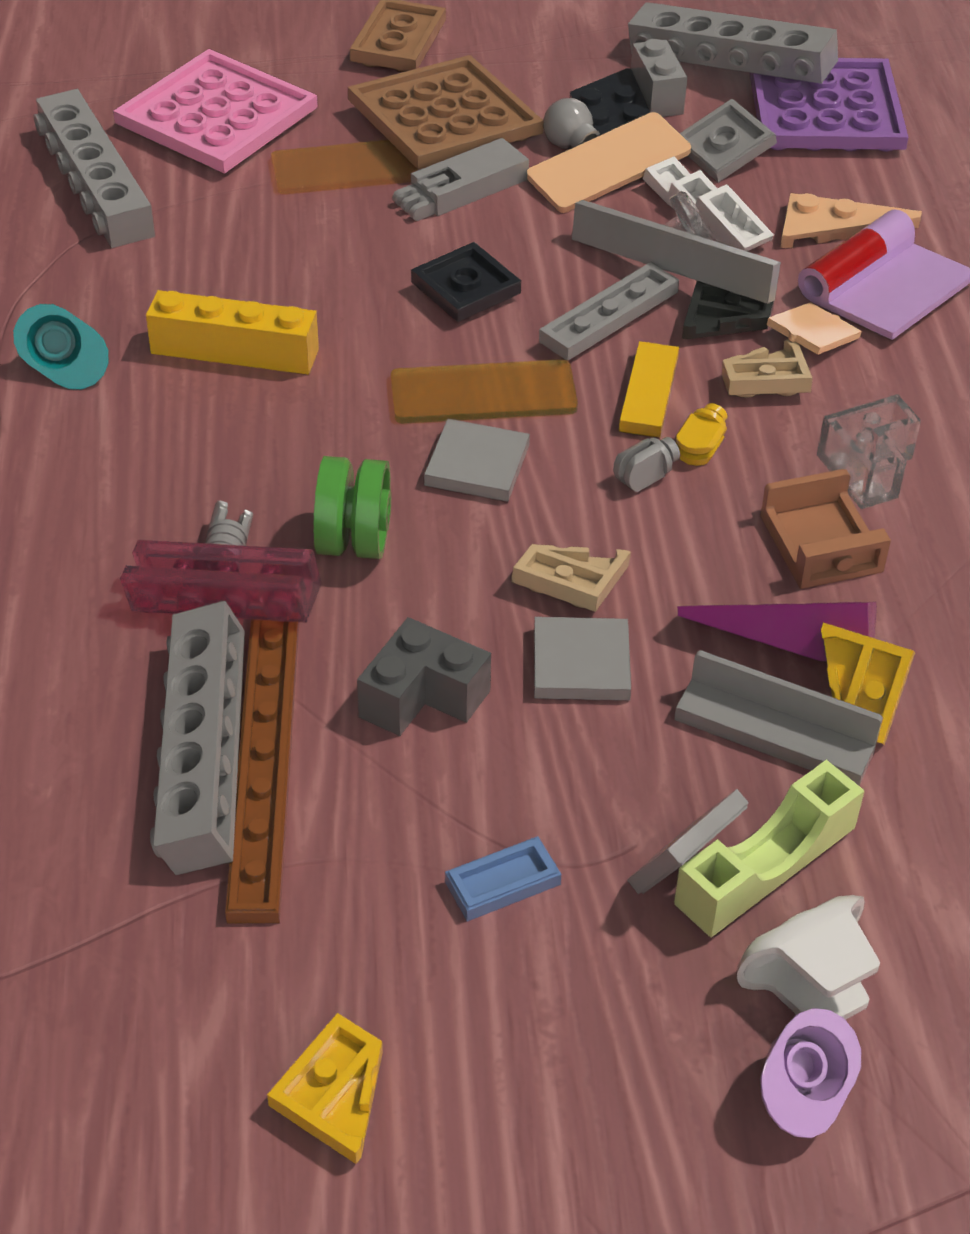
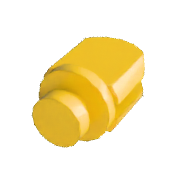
M708 403L704 408L695 410L687 417L676 434V444L680 451L681 461L689 465L699 466L705 465L711 460L724 440V434L727 430L725 421L728 416L721 406Z

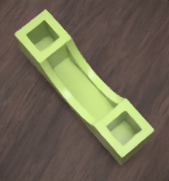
M826 759L790 786L784 800L775 813L751 837L732 847H726L717 839L679 867L674 905L712 938L855 829L865 790Z

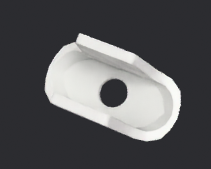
M855 895L837 896L815 908L793 916L780 926L757 937L747 947L738 964L737 981L740 986L751 990H769L773 992L795 1014L812 1008L831 1010L846 1020L866 1009L870 998L860 981L877 973L880 961L858 925L864 909V897Z

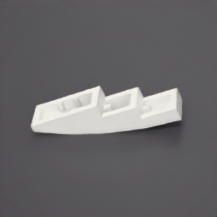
M675 156L645 169L643 180L669 206L715 240L728 246L749 251L773 239L774 234L727 184L717 188L701 170L690 174Z

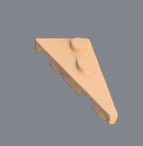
M790 193L780 248H792L795 239L809 237L813 238L817 244L827 243L835 239L847 240L888 211L894 209L906 213L912 220L914 227L919 228L922 211L859 203L850 199L823 198L808 193Z

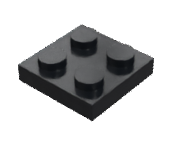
M475 242L411 269V282L457 322L521 293L522 280Z

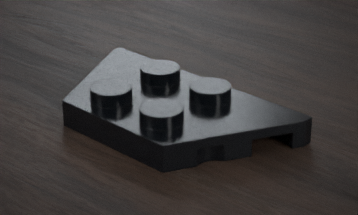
M631 68L623 69L570 91L569 98L577 99L587 106L592 114L593 127L600 135L650 113Z

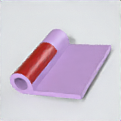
M894 209L888 211L804 268L799 273L798 285L802 294L812 303L893 340L970 284V268L914 244L915 227L912 220L903 211Z

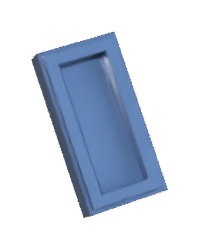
M537 836L446 871L445 883L468 922L561 885L562 874Z

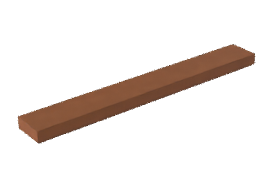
M253 603L237 775L233 862H230L225 911L227 924L280 923L300 622L299 603Z

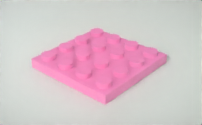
M208 49L113 112L116 124L225 174L318 108L317 95Z

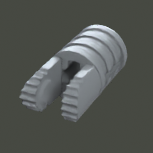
M221 500L217 501L214 506L205 546L200 557V567L204 573L212 578L228 580L236 577L240 572L253 512L245 509L237 522L226 519L228 503Z

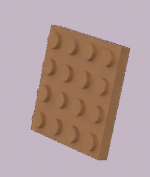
M471 55L348 87V100L417 169L426 168L500 138L511 143L524 141L529 137L543 134L544 120Z

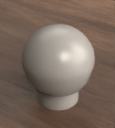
M563 98L557 100L545 113L543 122L545 135L552 144L562 149H572L600 136V133L593 127V118L589 109L583 102L577 99Z

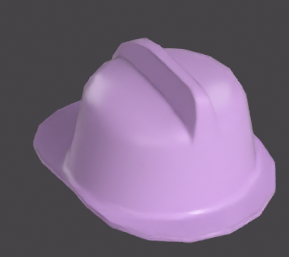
M812 1008L798 1013L771 1044L760 1077L761 1097L773 1121L780 1129L794 1137L813 1138L826 1132L836 1120L849 1092L856 1082L861 1069V1047L855 1031L848 1022L831 1010Z

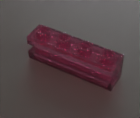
M152 540L137 541L132 551L137 566L126 565L120 577L131 611L177 614L226 601L237 619L307 623L322 584L312 549Z

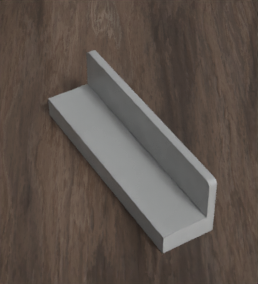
M699 650L694 657L692 679L676 707L674 720L808 770H813L827 759L860 786L874 755L883 717L878 713Z

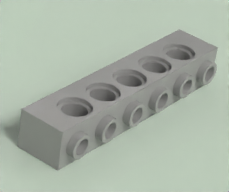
M645 2L628 23L631 54L633 43L646 42L649 39L667 40L680 62L821 84L838 62L837 29Z
M74 89L36 98L38 113L33 115L36 130L39 136H45V142L50 155L56 154L60 172L68 175V181L73 194L79 193L85 214L92 215L96 233L104 235L111 248L155 237L150 202L80 91Z
M226 601L174 614L172 616L171 635L167 637L166 641L169 664L168 671L163 676L166 700L165 708L160 712L163 736L162 746L157 750L160 771L159 783L154 788L153 793L156 819L155 827L150 831V842L155 855L159 858L162 857L175 875L233 862L245 630Z

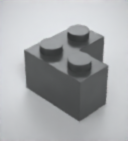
M407 617L357 679L359 718L401 736L426 704L467 723L491 690L492 653Z

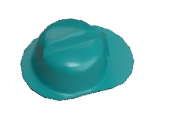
M39 304L28 308L16 322L13 335L14 345L19 356L28 365L56 384L68 389L83 390L95 385L104 376L109 364V350L104 338L95 329L66 309L54 304Z

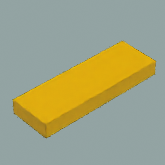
M639 341L620 417L619 432L661 437L678 361L679 347Z

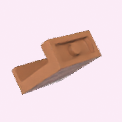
M847 469L772 482L765 486L760 516L800 589L884 572L891 539L884 528L869 531L848 495L851 476Z

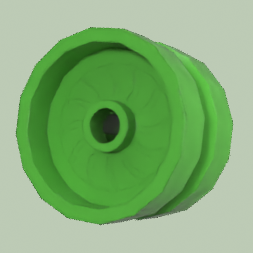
M323 456L317 477L314 504L313 533L316 554L342 556L347 549L351 534L353 551L357 557L382 559L391 516L392 498L389 461L364 459L357 470L354 485V470L349 458Z

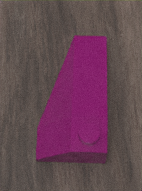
M877 602L677 606L678 616L818 661H827L824 639L821 633L823 623L875 638Z

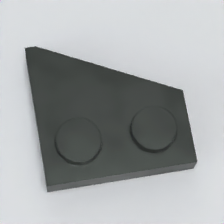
M697 281L683 325L682 338L695 339L768 329L767 321L771 317L774 301L767 304Z

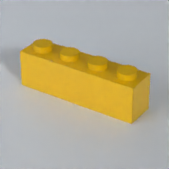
M157 290L146 313L151 354L309 375L319 350L317 310Z

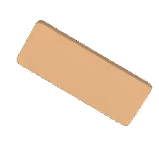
M651 112L530 167L527 170V180L557 211L566 213L575 209L576 202L581 200L590 202L643 177L645 169L674 156L677 160L688 156L691 153V144L661 115Z

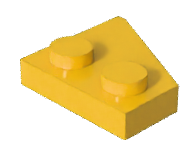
M823 623L821 633L824 639L828 665L827 673L832 697L880 714L883 720L877 743L885 745L915 652Z
M337 1013L267 1094L268 1106L357 1164L362 1157L383 1054L382 1041Z

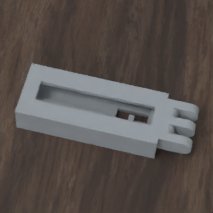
M500 138L411 173V185L396 190L392 200L398 206H401V209L406 213H409L410 217L415 221L434 214L440 216L526 181L529 159L505 139Z

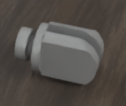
M654 437L644 439L616 456L613 467L614 475L632 490L639 492L665 477V474L672 470V463L680 458L679 448L670 437H665L661 440Z

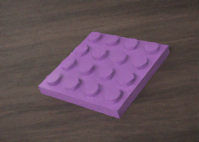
M838 58V62L822 84L750 73L757 119L776 135L777 143L771 149L806 148L813 151L820 149H843L846 151L878 149L887 152L906 150L909 137L889 59Z

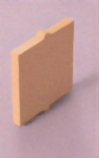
M811 302L769 317L767 321L769 327L787 336L789 341L797 342L818 355L859 339L862 333L861 330L841 320L840 316L832 315Z

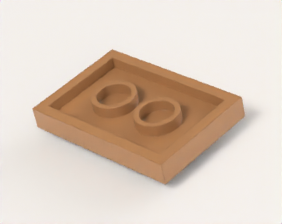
M380 0L350 47V61L363 63L369 67L381 66L392 68L399 72L418 69L446 21V8L401 0Z

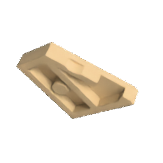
M785 340L783 350L769 354V349L762 347L746 355H737L724 359L722 363V377L728 395H737L739 397H753L756 394L792 396L796 393L811 392L812 375L797 342Z
M532 544L513 567L511 582L527 587L534 592L544 593L569 602L576 607L596 612L628 568L631 552L616 549L615 558L589 557V548L587 547L558 548L553 545Z

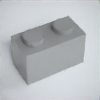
M649 39L646 42L633 43L631 70L650 113L656 112L662 117L684 114L687 75L667 40Z

